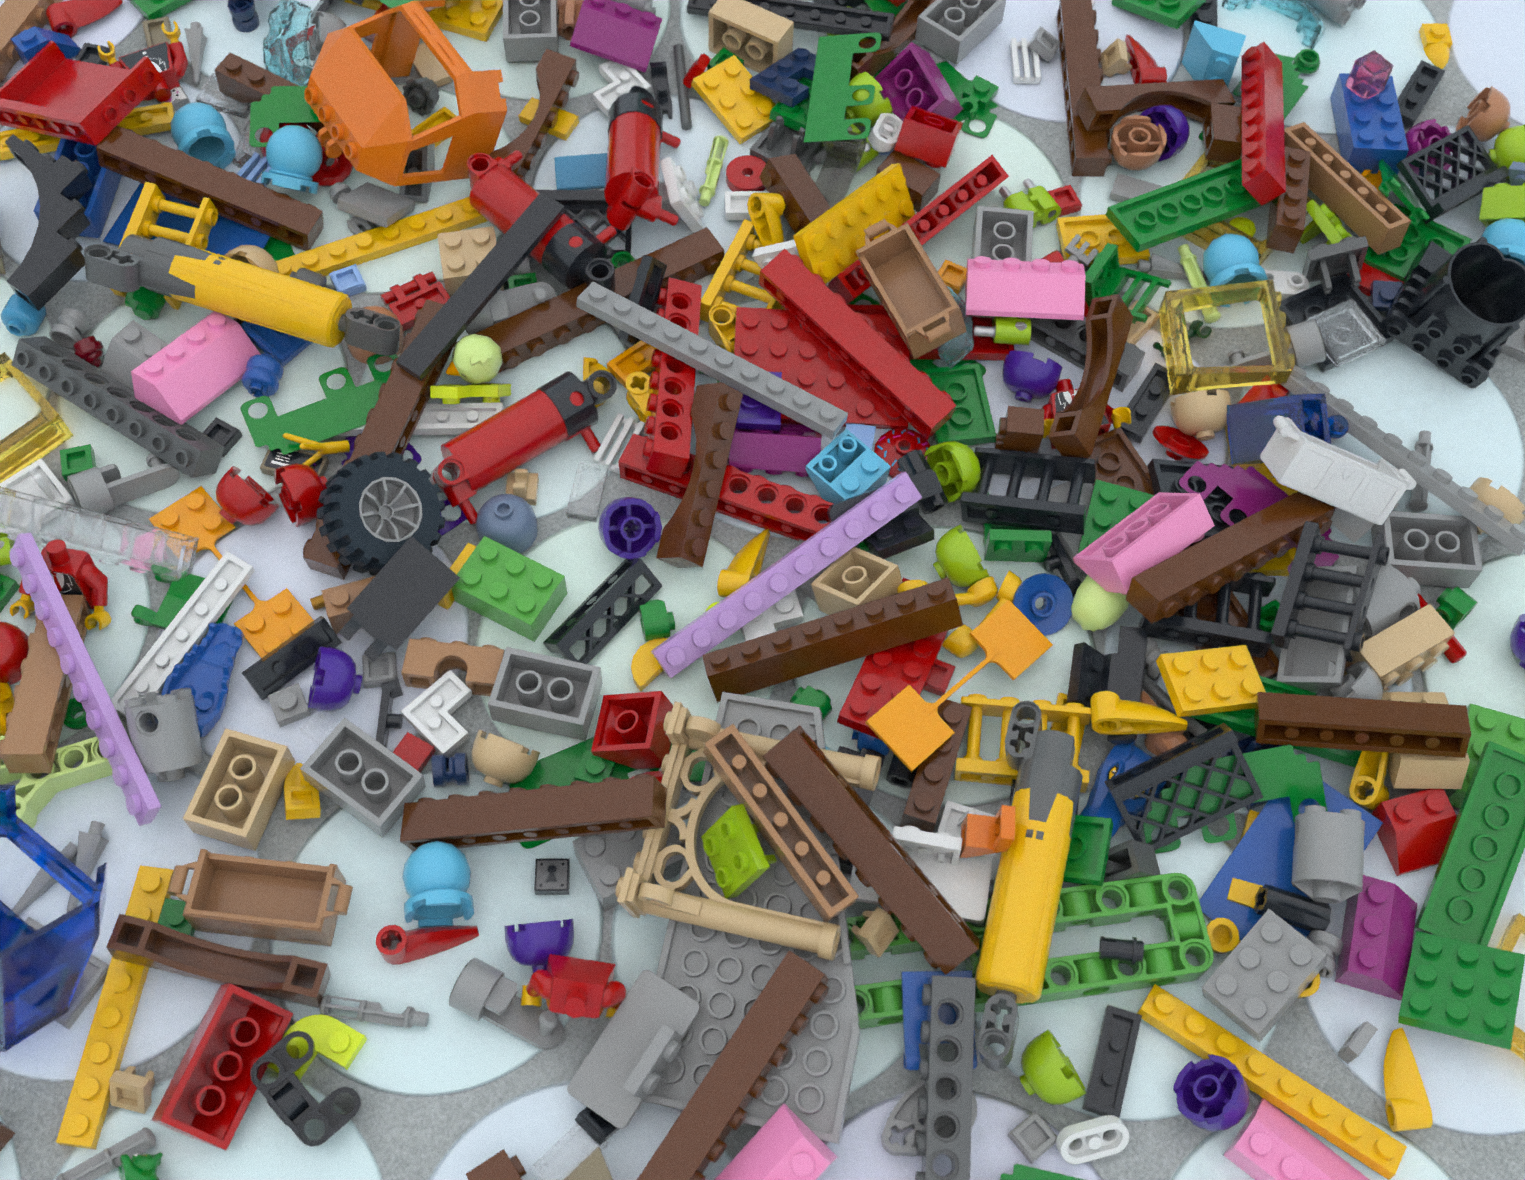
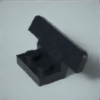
M923 470L909 475L922 496L920 500L943 492L937 474L933 470ZM880 487L831 505L827 511L829 523ZM916 502L864 539L863 543L875 556L886 559L935 540L934 529L921 517Z
M1120 626L1117 653L1103 655L1085 642L1074 644L1067 703H1080L1084 707L1091 708V696L1100 691H1111L1116 693L1120 700L1141 703L1148 643L1146 631L1138 627ZM1138 734L1108 735L1107 741L1112 744H1128L1134 742Z

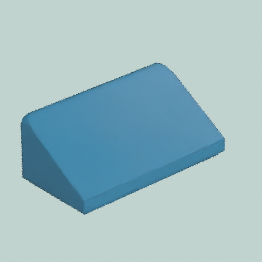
M607 153L555 157L557 190L605 188Z

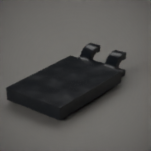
M411 536L346 608L354 615L338 633L349 641L360 627L363 628L375 639L364 652L374 662L388 645L397 650L456 584L460 577Z

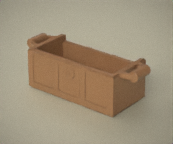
M884 218L864 229L866 245L856 250V254L867 280L913 358L916 359L967 332L958 304L909 224L906 223L897 228L888 223ZM889 229L891 230L888 233L878 237L877 239L870 241V239L878 236L879 234Z
M200 849L196 862L175 866L168 894L177 896L180 900L186 902L183 917L196 931L331 947L338 915H347L353 887L346 885V880L337 864L320 866L292 861L259 859L249 856L215 854L206 849ZM190 869L194 870L188 894L186 895L182 893Z

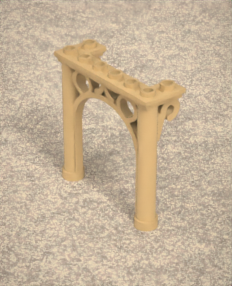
M675 701L672 712L668 711L664 720L665 734L672 743L670 754L664 756L661 766V772L664 774L661 783L667 788L665 828L643 830V839L645 841L642 852H637L633 868L627 867L624 877L621 876L617 882L615 892L616 897H618L617 902L634 918L639 919L640 915L646 916V914L817 953L818 958L833 961L840 940V925L731 901L715 892L706 882L697 858V832L705 808L715 793L725 783L714 768V777L702 786L691 784L690 776L695 764L700 761H708L703 754L704 743L724 729L716 721L705 717L692 716L688 708H684L681 702ZM740 732L765 767L767 761L763 755L781 740ZM820 748L852 787L875 791L880 775L881 757L868 754L865 757ZM683 785L689 793L698 796L697 799L691 797L684 807L676 809ZM688 819L687 825L683 820ZM671 825L678 828L680 833L679 840L681 843H685V848L680 845L666 847ZM674 855L684 856L689 866L686 873L675 882L665 880L663 874L667 860ZM695 880L699 888L709 899L678 891L684 890Z

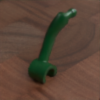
M1196 320L1190 324L1189 330L1172 339L1165 348L1159 342H1154L1153 348L1160 351L1162 357H1168L1178 346L1194 336L1199 338L1209 337L1212 329L1209 326H1205L1200 331L1203 321Z

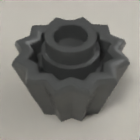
M427 77L407 80L406 85L402 87L407 105L411 107L413 112L417 111L420 115L424 113L430 114L440 97L438 94L440 90L437 88V84Z

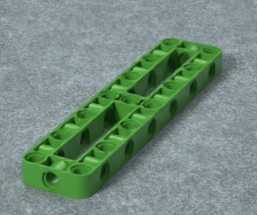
M1169 873L1104 882L1103 886L1082 885L1062 888L1053 933L1064 931L1066 927L1090 924V927L1130 922L1132 918L1155 915L1156 918L1164 922L1169 942L1144 945L1143 961L1136 962L1135 965H1131L1130 961L1099 959V951L1049 958L1040 999L1032 1003H1016L1017 1006L1150 988L1154 984L1164 986L1198 980L1211 967L1214 956L1193 881L1182 873ZM1168 889L1177 890L1181 894L1182 899H1174L1169 894ZM988 898L987 900L986 915L984 919L985 926L988 917L991 898ZM1102 898L1112 899L1117 908L1110 909L1106 907ZM894 913L890 916L898 927L899 932L884 953L891 952V955L925 951L917 941L912 942L906 937L900 927L901 921ZM863 916L847 918L852 961L864 959L865 955H872L851 930L853 925L859 928L864 925L866 920ZM965 921L980 939L979 949H981L985 926L975 927L970 922ZM975 952L964 960L966 970H972V978H975L979 960ZM1185 954L1194 955L1199 961V966L1191 965L1187 961ZM1125 963L1129 965L1133 975L1127 976L1119 970L1118 964ZM1051 973L1061 974L1066 980V985L1055 984L1051 979ZM901 979L855 986L857 1003L863 1008V1012L858 1014L860 1029L903 1023ZM976 985L975 1012H982L987 1000L991 996L981 992Z

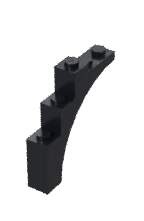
M12 134L5 143L15 159L32 173L38 188L40 211L33 243L22 263L9 277L7 283L17 296L37 311H40L85 265V258L81 253L83 248L75 239L90 225V222L84 214L86 209L78 200L93 187V184L87 176L89 171L79 161L75 160L72 162L63 155L56 161L49 154L42 155L39 153L38 148L29 140L22 141Z

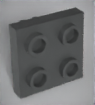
M778 115L776 122H772L750 148V155L756 156L767 163L769 158L796 154L806 168L813 159V156L823 148L824 141L804 143L805 129L801 127L798 132L785 126L783 117Z
M1350 236L1342 239L1339 243L1331 245L1323 243L1312 247L1311 250L1307 251L1302 274L1309 282L1320 280L1325 295L1331 293L1332 284L1330 277L1344 273L1349 274L1353 288L1359 287V282H1361L1359 270L1362 269L1369 247L1366 236L1359 238Z

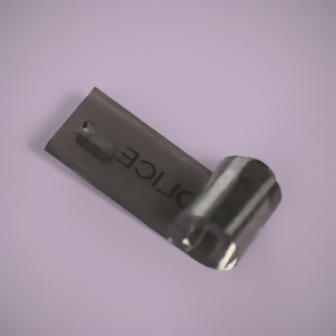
M848 130L849 134L851 135L861 134ZM867 138L823 141L827 157L815 184L831 208L845 198L864 154Z

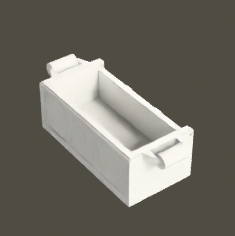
M1277 416L1273 419L1276 431L1260 454L1261 460L1279 484L1377 525L1384 523L1404 492L1412 490L1416 486V481L1405 469H1397L1383 458L1377 464L1306 434L1300 431L1288 417Z

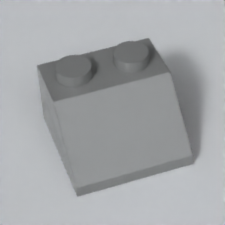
M132 320L111 339L100 370L134 390L131 371L168 344Z

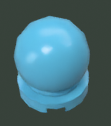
M190 102L177 109L170 123L171 137L178 146V150L199 160L208 161L218 168L224 169L234 159L236 151L234 149V141L227 131L226 122L222 115L211 105L199 102Z
M287 125L277 129L270 136L266 146V160L271 169L269 172L262 171L260 183L269 184V180L272 179V185L306 192V187H310L309 193L317 194L319 183L312 182V176L319 170L323 160L322 147L318 138L309 129L299 125Z
M1504 218L1486 227L1481 237H1485L1487 243L1497 247L1502 252L1504 258L1516 260L1525 267V222L1519 219Z
M1224 234L1212 240L1203 254V272L1210 282L1209 290L1215 304L1222 307H1231V302L1243 300L1244 304H1247L1265 292V282L1268 280L1264 268L1259 264L1257 248L1247 237L1240 234Z
M440 841L423 844L410 854L404 864L402 875L406 893L410 897L404 903L406 923L417 920L418 927L424 928L453 925V919L463 915L466 921L474 915L473 896L466 892L470 887L471 870L465 854L453 844Z

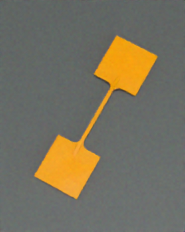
M202 486L149 518L152 525L157 528L161 536L182 561L204 549L210 550L220 560L222 555L215 548V543L219 538L236 528L234 524H231L219 513L221 509ZM245 584L242 589L255 606L250 613L236 621L234 625L243 632L244 638L257 654L263 658L314 620L287 588L271 599L261 601Z
M1010 600L969 633L985 651L986 657L935 703H928L908 685L865 722L911 772L955 733L938 714V707L988 663L999 665L1014 681L1053 646Z

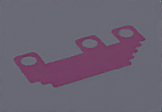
M1197 461L1179 480L1180 486L1188 493H1198L1190 489L1188 479L1192 476L1202 478L1206 483L1205 491L1200 492L1203 500L1217 486L1234 498L1220 514L1221 519L1229 526L1234 525L1229 518L1231 510L1240 509L1249 517L1289 496L1252 466H1249L1246 470L1239 465L1231 469L1226 464H1223L1221 467H1217L1213 463L1205 466L1200 461ZM1329 528L1328 531L1321 536H1324L1325 540H1331L1329 538V534L1332 532V530ZM1322 552L1321 555L1316 554L1314 564L1316 566H1332L1339 558V555ZM1292 561L1291 564L1288 566V572H1289V573H1290V570H1291V566H1292L1293 561Z

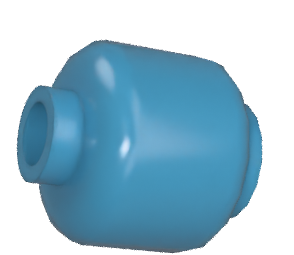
M13 294L0 316L10 333L16 336H30L38 331L46 317V309L43 307L40 311H37L22 298Z

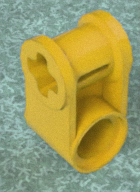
M717 304L709 311L708 333L717 346L734 354L736 314L730 306Z
M633 372L627 377L625 382L627 389L626 400L637 414L639 420L646 423L648 415L651 416V412L646 411L650 393H653V389L648 388L650 376L644 372Z

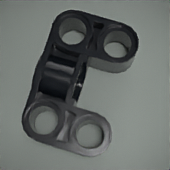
M294 1031L281 1039L253 1064L250 1072L251 1080L267 1099V1103L282 1122L291 1128L301 1142L307 1146L314 1147L326 1142L349 1122L359 1111L361 1100L358 1092L350 1087H340L334 1090L320 1103L308 1092L297 1078L295 1072L311 1059L315 1051V1042L306 1032ZM296 1037H302L308 1043L306 1055L299 1059L292 1058L288 1053V1044ZM266 1062H273L279 1069L278 1078L271 1084L263 1083L258 1076L259 1068ZM344 1092L351 1094L355 1100L354 1109L348 1114H339L333 1104L335 1097ZM312 1118L321 1119L326 1128L325 1134L316 1140L308 1138L304 1131L305 1124Z

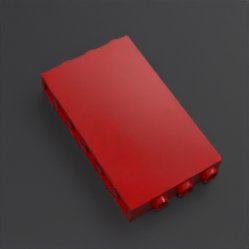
M50 41L0 88V124L97 146L164 79L147 56H144L129 70L67 59L56 43Z

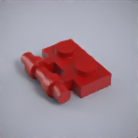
M432 271L424 275L421 273L412 277V281L401 286L396 284L389 288L390 291L380 295L383 303L388 305L389 310L397 316L404 331L414 326L415 315L419 309L423 308L426 299L445 304L450 298L441 282H437Z

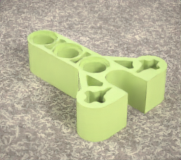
M0 736V741L4 740L5 736ZM97 736L57 748L51 773H48L43 778H40L43 773H9L3 760H0V785L21 779L16 786L0 791V821L12 833L25 834L35 827L37 815L57 792L112 775V768L108 759L104 758L100 752ZM83 760L80 766L73 768L76 762Z

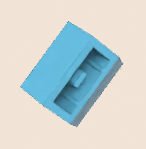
M847 429L839 434L805 467L821 498L834 504L883 486L887 481L891 468L888 463Z

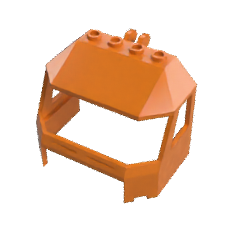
M446 0L411 1L327 34L310 74L304 95L307 104L311 106L320 122L324 125L318 131L317 138L320 145L326 148L325 153L328 158H337L343 151L345 157L356 171L395 187L468 179V158L475 153L490 155L494 151L507 113L506 98L501 99L499 83L503 82L501 70L472 71L428 15V12L434 8L444 7ZM375 34L370 52L361 38ZM421 38L454 80L459 115L412 136L406 98L391 78L410 76ZM452 137L442 169L404 173L411 151Z

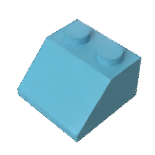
M1195 20L1181 63L1194 81L1223 79L1228 87L1246 35Z

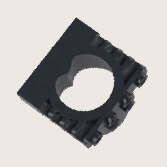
M1485 237L1479 238L1474 243L1464 245L1453 255L1431 241L1416 255L1404 277L1405 281L1399 288V293L1394 297L1393 304L1388 308L1386 316L1382 319L1379 326L1390 336L1396 338L1414 352L1459 380L1462 384L1470 388H1476L1488 378L1489 370L1493 368L1496 362L1495 358L1502 351L1501 346L1506 343L1508 337L1520 328L1519 323L1525 319V267L1516 260L1504 258L1502 252L1494 245L1487 243Z

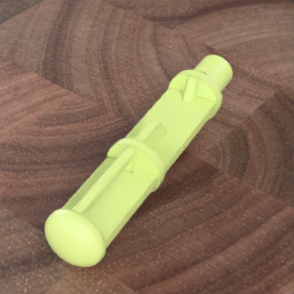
M717 135L713 138L712 148L705 169L707 177L705 184L699 188V204L702 206H708L711 197L716 192L717 182L729 144L728 139L722 135Z
M1183 244L1178 247V252L1181 256L1180 264L1185 270L1193 289V295L1196 297L1203 313L1204 321L1206 323H1214L1220 319L1221 313L1218 312L1212 300L1209 286L1203 277L1196 255L1191 253L1188 244Z

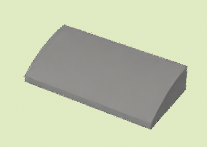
M1316 566L1318 568L1359 575L1360 569L1358 566ZM1314 580L1312 583L1308 582L1305 592H1308L1309 596L1354 604L1357 588ZM1305 608L1304 611L1299 610L1297 617L1299 624L1348 633L1352 619L1351 616ZM1302 637L1291 639L1288 649H1281L1276 681L1308 691L1341 686L1346 662L1343 645Z

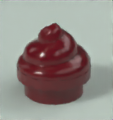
M95 336L86 337L73 345L75 355L95 367L101 365L102 349L104 346L100 340H96Z

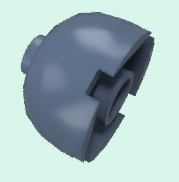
M499 494L491 497L481 506L477 513L476 531L480 541L486 536L518 553H523L532 546L537 537L538 522L532 506L525 499L513 494Z

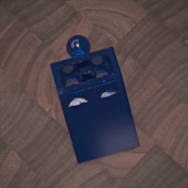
M1325 393L1291 395L1227 405V429L1231 465L1264 463L1261 460L1260 454L1276 431L1273 419L1277 416L1290 418L1300 431L1331 444V438H1341L1349 430V423L1345 417L1332 415L1328 418Z

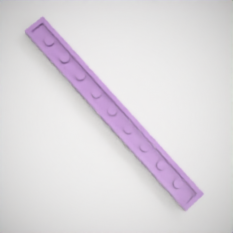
M906 472L898 474L654 648L651 652L667 676L672 678L919 501L922 496Z
M31 532L18 534L13 548L10 549L11 563L14 567L18 568L22 577L24 591L30 594L35 604V614L39 620L43 621L46 627L48 642L52 647H55L60 657L61 669L64 674H68L73 685L74 697L78 702H81L86 712L87 725L91 730L95 731L99 740L100 752L104 758L108 759L111 765L113 780L117 786L121 787L126 797L128 812L135 816L139 826L152 823L161 808V804Z

